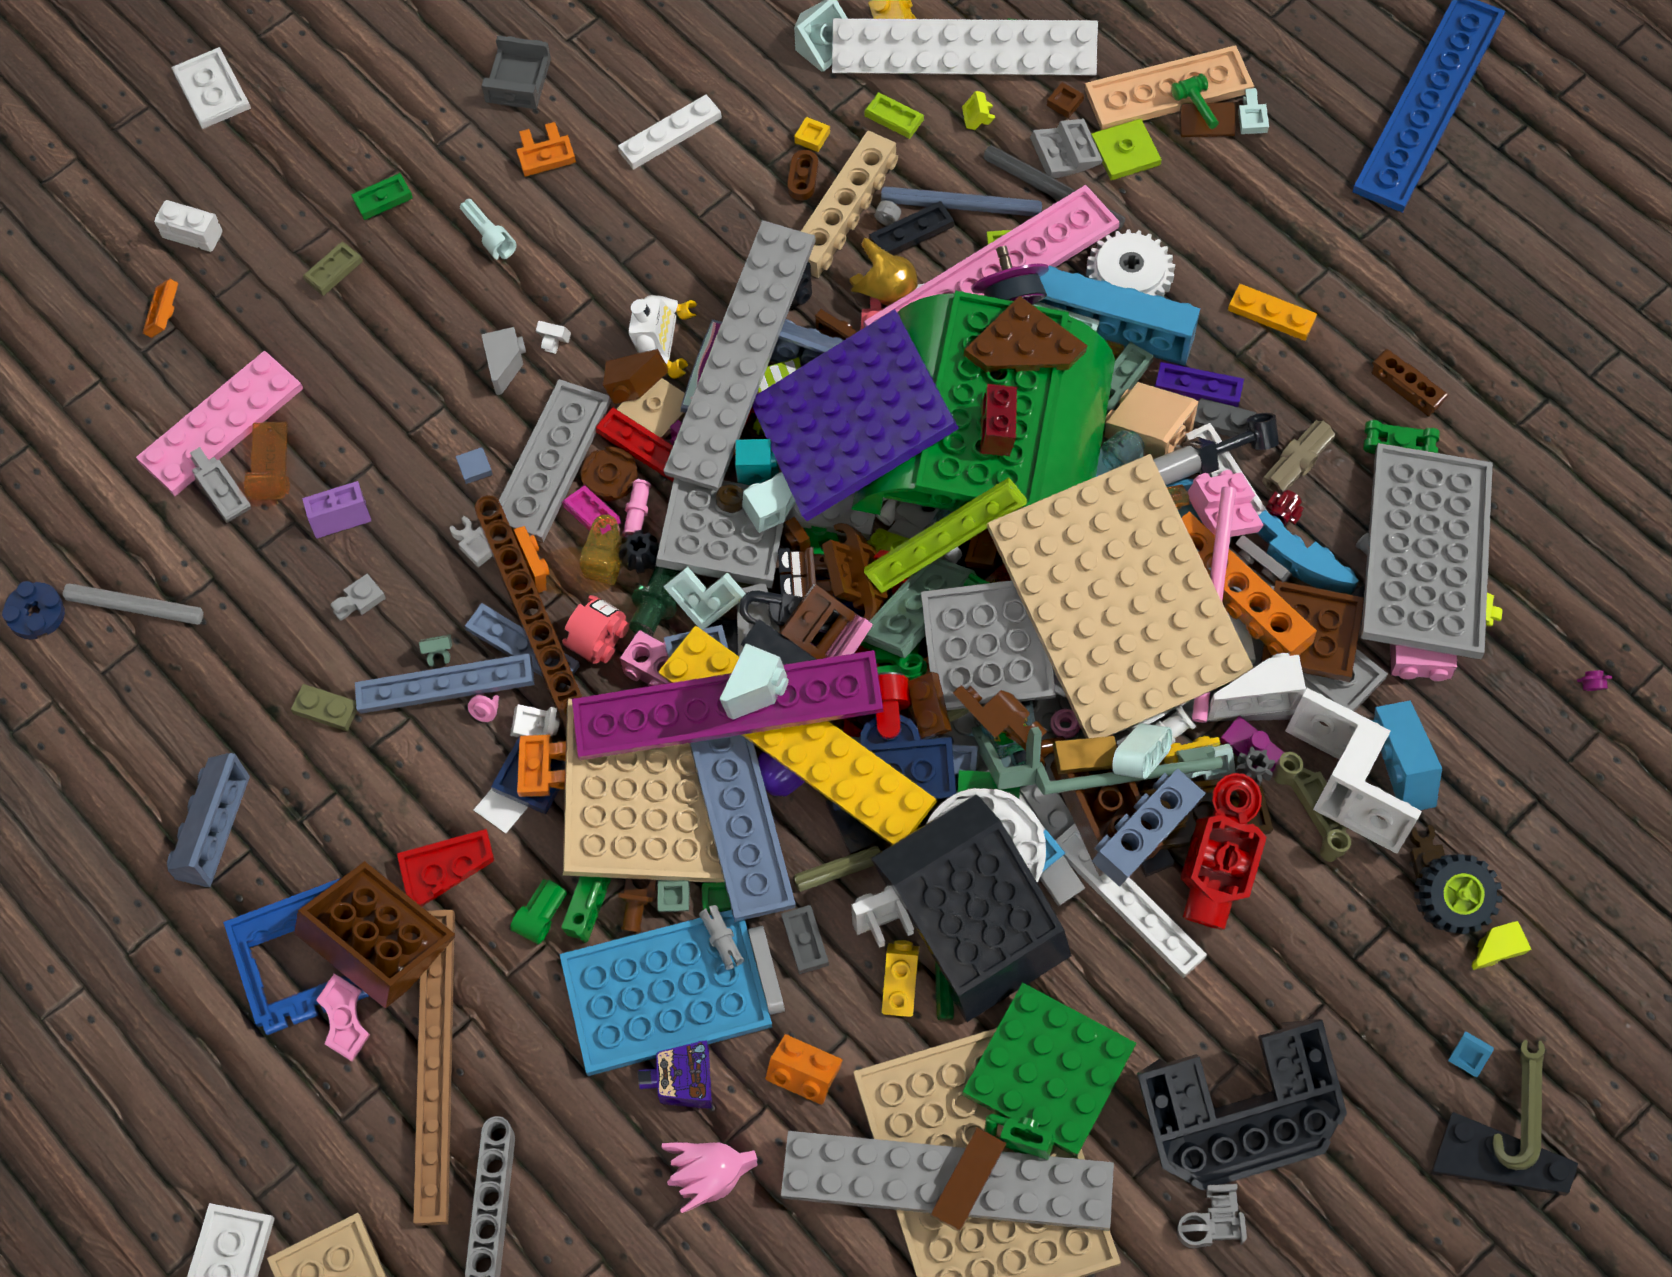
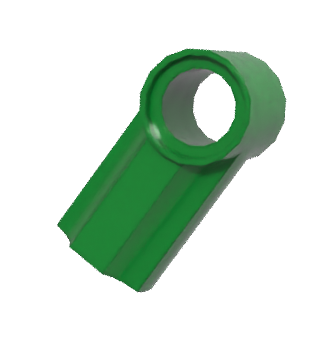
M543 879L527 906H522L515 914L510 930L537 945L541 944L550 930L552 917L567 895L566 890L551 880Z

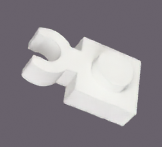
M463 516L461 519L464 526H466L465 529L459 531L454 526H451L450 531L456 540L461 541L458 543L460 549L477 567H480L492 557V554L481 528L478 527L473 531L471 521Z

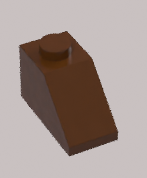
M658 349L609 360L605 364L603 386L614 404L639 399L668 373L669 368Z

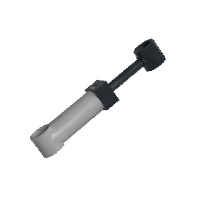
M1273 413L1252 415L1247 419L1248 429L1245 433L1217 444L1216 442L1196 437L1183 442L1181 446L1176 445L1173 452L1153 459L1165 485L1194 474H1209L1219 470L1218 455L1250 443L1252 449L1266 450L1278 446L1279 437L1276 415Z

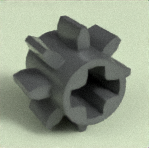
M1251 747L1248 756L1240 753L1237 759L1240 765L1237 766L1235 773L1249 776L1260 786L1262 778L1270 781L1273 775L1270 769L1273 768L1275 760H1269L1266 755V749L1255 751L1254 747Z

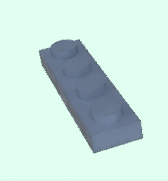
M481 603L465 625L466 630L509 657L529 653L532 657L533 671L542 676L523 628ZM537 636L534 637L537 641H544ZM564 653L574 675L580 664L577 660ZM549 658L545 662V665L548 667L556 666L560 661L557 659ZM561 683L558 687L564 689L566 684Z

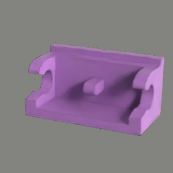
M358 481L302 498L308 521L316 539L371 522L370 514L366 507L367 504Z

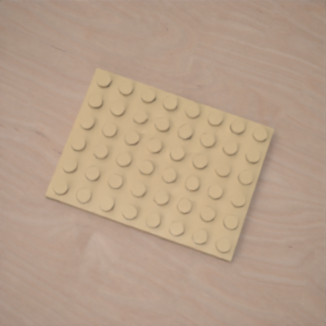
M1151 454L987 523L988 531L1085 738L1114 735L1225 686L1254 668Z
M997 1028L853 1071L873 1139L966 1148L977 1128L984 1131L986 1116L990 1114L998 1115L962 1095L963 1089ZM999 1124L997 1129L998 1137H1000L1004 1127ZM1053 1145L1050 1154L1053 1157L1085 1160L1082 1149L1079 1155L1075 1157ZM1004 1148L1003 1152L1015 1153L1013 1150L1008 1148ZM896 1210L916 1277H1085L1120 1266L1121 1264L1110 1230L968 1217L959 1233L930 1217L931 1213Z

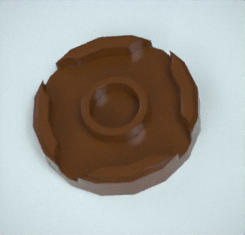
M605 447L606 449L591 452L584 460L581 467L582 484L600 500L613 501L627 496L632 491L633 481L638 479V471L632 455L624 449Z

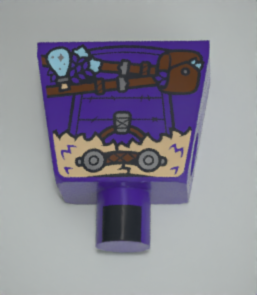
M707 1040L659 1051L656 1053L657 1069L638 1070L639 1089L658 1088V1098L661 1104L712 1108L710 1058Z

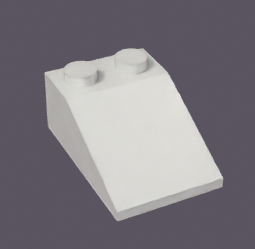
M1288 653L1273 655L1214 693L1209 705L1207 720L1296 710L1306 690L1299 655L1290 656Z

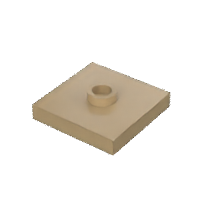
M661 378L641 398L622 402L617 410L664 440L671 433L670 426L678 420L681 422L686 413L681 412L685 393Z

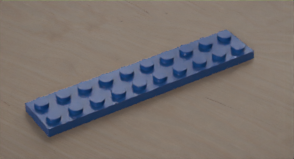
M1478 0L1451 1L1354 185L1353 193L1403 213L1504 17L1505 10Z

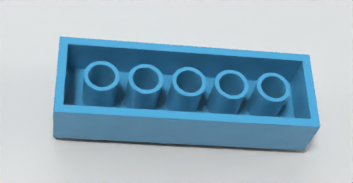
M1048 266L1049 271L1040 277L1047 296L1040 302L1099 320L1097 333L1108 345L1125 349L1132 342L1154 355L1155 358L1186 365L1196 333L1200 308L1194 307L1189 303L1171 301L1159 295L1153 296L1142 293L1134 288H1123L1112 285L1107 281L1090 279L1078 273H1068L1058 270L1053 266Z

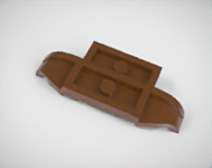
M845 523L833 525L834 530L845 533L847 541L840 543L829 540L822 544L825 555L824 562L831 579V590L835 597L852 602L854 608L865 611L864 618L870 621L883 607L884 601L889 599L887 591L881 593L864 573V568L875 561L873 557L877 554L876 548L868 545L866 538L853 526Z

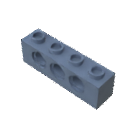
M1178 768L1170 777L1164 773L1153 785L1156 792L1151 797L1145 793L1134 805L1137 812L1132 817L1127 814L1124 815L1114 827L1118 832L1112 838L1106 835L1094 848L1098 853L1091 862L1119 887L1206 794ZM1160 800L1168 802L1171 809L1165 808ZM1141 821L1148 822L1152 830L1144 828ZM1121 841L1129 843L1133 851L1126 850L1122 846Z

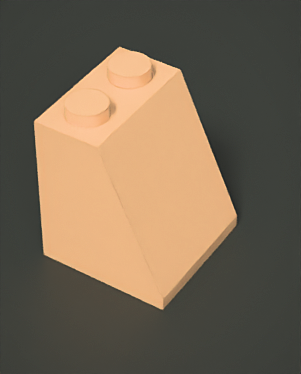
M1137 382L1132 390L1127 389L1119 401V407L1116 410H1110L1107 414L1104 437L1107 439L1113 435L1118 437L1115 440L1113 438L1111 440L1116 442L1121 440L1123 448L1139 458L1151 454L1153 459L1173 452L1176 445L1181 446L1185 441V434L1193 430L1198 401Z

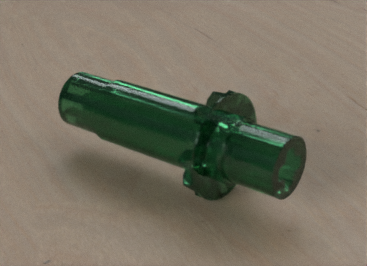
M656 566L646 587L639 586L638 589L634 590L631 599L637 609L629 623L631 631L637 634L640 630L653 637L661 619L668 620L674 617L677 611V603L664 586L681 571Z

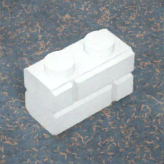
M168 200L164 201L154 221L162 238L196 248L200 247V249L209 252L213 251L222 234V228L215 214Z

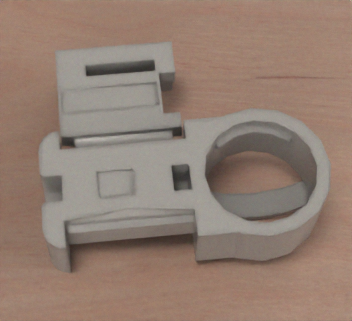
M1237 1184L1208 1185L1206 1187V1196L1211 1198L1212 1208H1208V1213L1192 1212L1181 1218L1176 1233L1183 1245L1195 1249L1211 1246L1212 1240L1240 1239V1245L1247 1239L1245 1216L1242 1212L1237 1214V1218L1235 1212H1238ZM1212 1193H1228V1195L1212 1196ZM1191 1219L1198 1220L1202 1223L1182 1226V1223H1185L1187 1220ZM1206 1231V1236L1201 1241L1192 1242L1186 1239L1183 1233Z

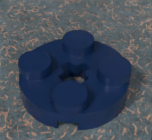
M24 581L18 585L17 589L7 598L2 611V617L12 632L21 638L29 640L38 639L37 636L44 633L49 635L54 632L62 623L65 615L62 599L52 586L41 582L32 583L30 581ZM37 606L40 609L39 613H33L31 616H28V611L31 607Z

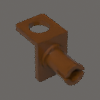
M626 878L624 893H618V897L623 898V901L626 902L623 925L621 926L622 930L641 932L644 904L647 905L648 902H654L657 880L650 879L647 888L638 889L634 886L633 879Z

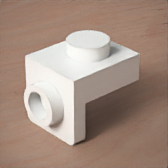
M518 704L515 707L510 736H555L560 719L556 718L557 708L550 707L545 711Z

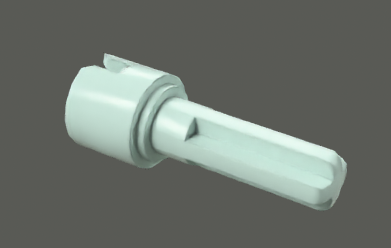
M466 199L464 203H461L460 209L483 236L482 244L496 260L499 256L502 259L510 257L514 253L517 244L505 228L499 225L495 226L490 222L471 199Z

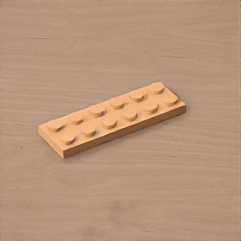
M1235 45L1085 83V92L1100 129L1104 130L1140 118L1144 121L1179 112L1181 104L1193 102L1190 97L1176 101L1171 93V85L1193 76H1198L1200 73L1204 74L1208 80V90L1200 93L1206 103H1215L1245 95V89H1252L1254 85Z

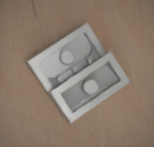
M1084 119L1060 121L1057 128L1033 130L1030 136L1046 175L1052 178L1079 173L1100 165L1103 161Z

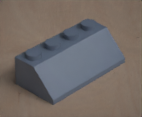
M785 319L770 361L778 364L799 357L802 367L844 340L821 334L813 328L807 329L798 326L794 322Z
M233 753L208 758L206 766L201 768L199 772L198 788L195 795H192L189 799L187 818L185 823H181L178 829L176 848L170 852L167 860L168 871L175 880L211 887L250 778L237 756Z

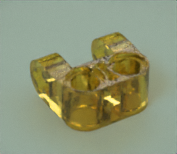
M601 515L594 520L580 557V568L585 579L609 585L616 583L622 563L618 557L616 544L618 547L623 544L621 543L623 537L620 535L617 520L613 516ZM607 524H610L612 531H607L602 535L600 528H605Z

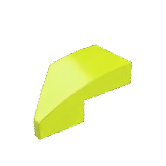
M1519 922L1504 924L1487 931L1486 936L1479 940L1477 958L1472 962L1471 966L1473 970L1493 966L1500 960L1524 955L1532 950Z

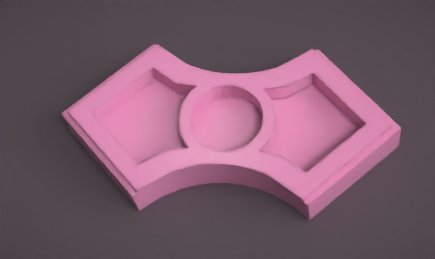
M333 974L316 1000L325 1008L330 1021V1030L325 1045L353 1062L370 1036L361 1026L357 1017V1001L362 991L338 975Z

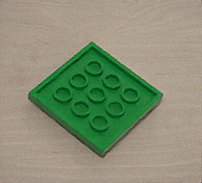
M1022 982L963 1089L962 1095L1002 1117L1012 1118L1019 1122L1021 1117L1035 1120L1039 1123L1038 1129L1053 1133L1054 1145L1077 1157L1129 1060L1136 1042Z

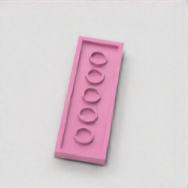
M264 350L136 458L150 474L176 496L195 480L192 469L196 468L190 458L192 457L190 452L200 447L209 460L213 457L219 460L303 389L302 384Z

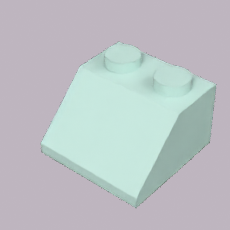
M745 644L720 697V701L729 718L736 719L775 703L778 695L782 696L785 693L789 679L787 678L781 658Z

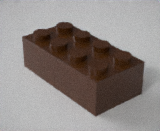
M1055 758L1049 766L1055 780L1113 772V769L1058 774ZM1135 782L1061 792L1091 860L1098 853L1094 849L1096 845L1106 835L1112 838L1118 832L1114 828L1115 825L1126 814L1132 817L1137 812L1134 805L1141 799ZM1141 821L1144 828L1152 830L1148 822ZM1121 841L1122 846L1126 850L1133 851L1129 843ZM1163 842L1145 860L1153 858L1163 847ZM1094 864L1095 869H1096L1098 875H1099V876L1105 875V873L1102 872V871Z

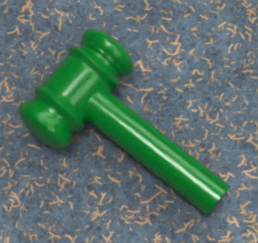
M1200 73L1198 76L1173 83L1171 85L1173 98L1176 101H1180L1182 98L1190 97L1210 129L1216 128L1219 122L1200 94L1208 90L1209 85L1206 76Z

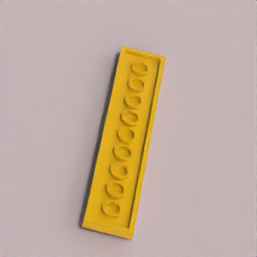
M695 625L658 673L670 683L730 674L733 672L739 656ZM829 721L742 735L891 845L913 833L937 802L936 798Z

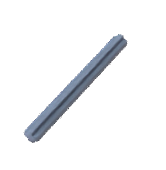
M885 186L881 191V201L886 200L894 204L929 207L941 201L947 209L1036 216L1042 211V202L1038 200Z

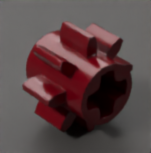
M1289 490L1283 491L1281 495L1275 491L1268 500L1269 504L1266 506V509L1270 510L1268 513L1278 517L1284 526L1288 522L1295 525L1304 510L1300 506L1302 504L1301 498Z

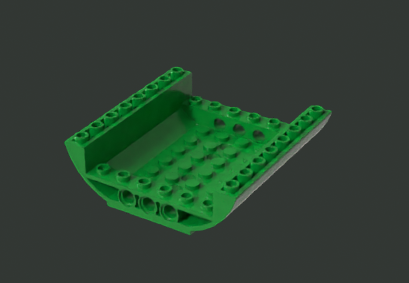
M955 290V293L933 295L909 303L897 313L959 429L856 491L851 510L880 515L883 500L888 498L956 511L1008 477L1027 499L1026 505L1021 507L1024 508L1096 477L1115 365V358L1111 348L1095 330L1069 316V312L1034 306L1088 345L1086 353L1069 370H1056V367L1039 368V371L1015 372V369H998V372L1004 374L1005 378L996 380L991 377L990 374L992 372L986 373L967 357H964V350L1014 301ZM987 384L1017 387L1016 440L1010 456L980 454L976 450V447L980 445L981 402Z

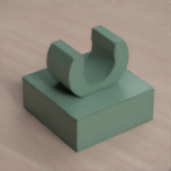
M451 634L420 640L421 654L429 653L427 655L429 666L435 665L433 656L436 653L444 656L445 664L450 662L451 656L447 649L453 646Z

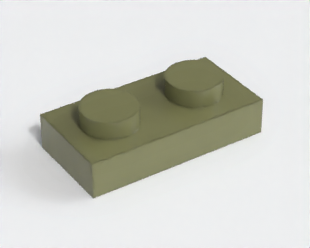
M303 684L291 711L294 715L348 732L357 708L355 700Z

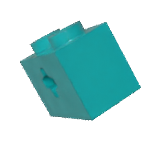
M771 439L736 440V473L738 483L750 486L755 483L761 484L779 473L777 460L771 449Z

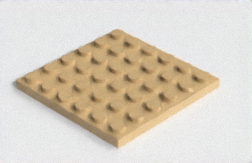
M568 699L563 875L724 882L689 743L580 760L577 752L572 699Z

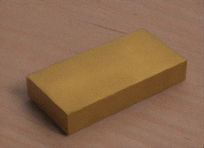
M1115 736L1055 741L1053 744L1058 774L1113 769V757L1117 749Z

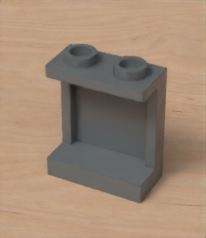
M497 36V54L490 78H484L482 83L485 102L537 109L551 61L548 43L540 40L519 39L512 36Z

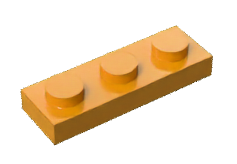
M1239 284L1228 307L1230 312L1306 341L1317 317V313L1243 284Z

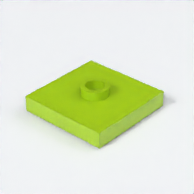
M1141 118L1091 133L1110 180L1161 165L1162 159Z

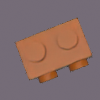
M525 526L514 529L515 539L538 593L547 590L546 576L550 575L545 559H539L538 557L539 547L534 535L529 536ZM508 559L504 562V565H513L517 560ZM518 584L514 589L520 591L525 589L527 585Z
M785 1034L770 1058L765 1079L822 1105L826 1100L830 1085L841 1068L843 1059Z

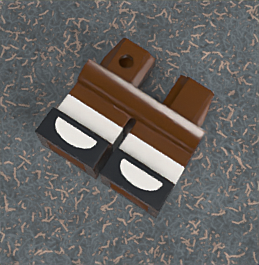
M813 547L807 548L805 552H790V548L778 549L781 595L784 593L804 597L812 585L816 584L833 596L830 586L831 579L816 580L815 574L829 573L824 562L825 555L814 554Z

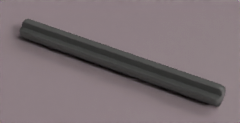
M989 145L984 152V159L1058 200H1062L1076 191L993 145ZM1108 208L1119 220V228L1115 231H1120L1125 223V217Z

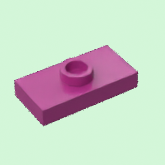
M585 485L562 501L564 508L597 539L621 523L619 516Z

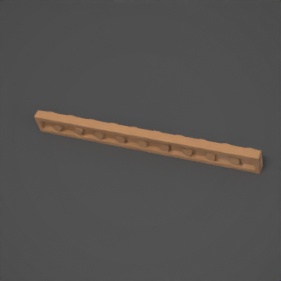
M453 910L427 911L455 933V913ZM454 939L420 976L413 1219L415 1226L448 1224Z

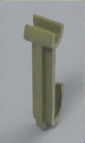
M1524 1040L1521 1045L1520 1153L1516 1156L1507 1155L1504 1151L1502 1136L1495 1134L1493 1139L1494 1153L1499 1162L1507 1168L1514 1170H1524L1533 1166L1539 1159L1541 1152L1542 1064L1545 1053L1542 1041L1538 1042L1537 1053H1530L1527 1050V1040Z

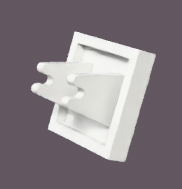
M887 886L884 892L874 896L871 893L865 894L857 898L854 904H851L852 924L857 935L871 930L879 948L885 946V939L879 926L900 918L907 935L914 934V927L909 915L892 886Z

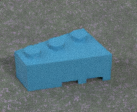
M1411 700L1375 707L1374 720L1371 721L1390 730L1381 749V754L1395 797L1419 810L1436 807L1442 766Z

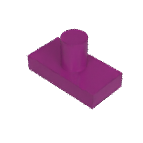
M1238 716L1219 739L1223 745L1230 744L1233 753L1238 757L1240 753L1248 756L1251 747H1254L1255 751L1266 749V755L1269 760H1275L1273 768L1270 769L1271 772L1274 771L1276 762L1284 753L1270 741L1269 736L1265 732L1256 730L1241 716Z

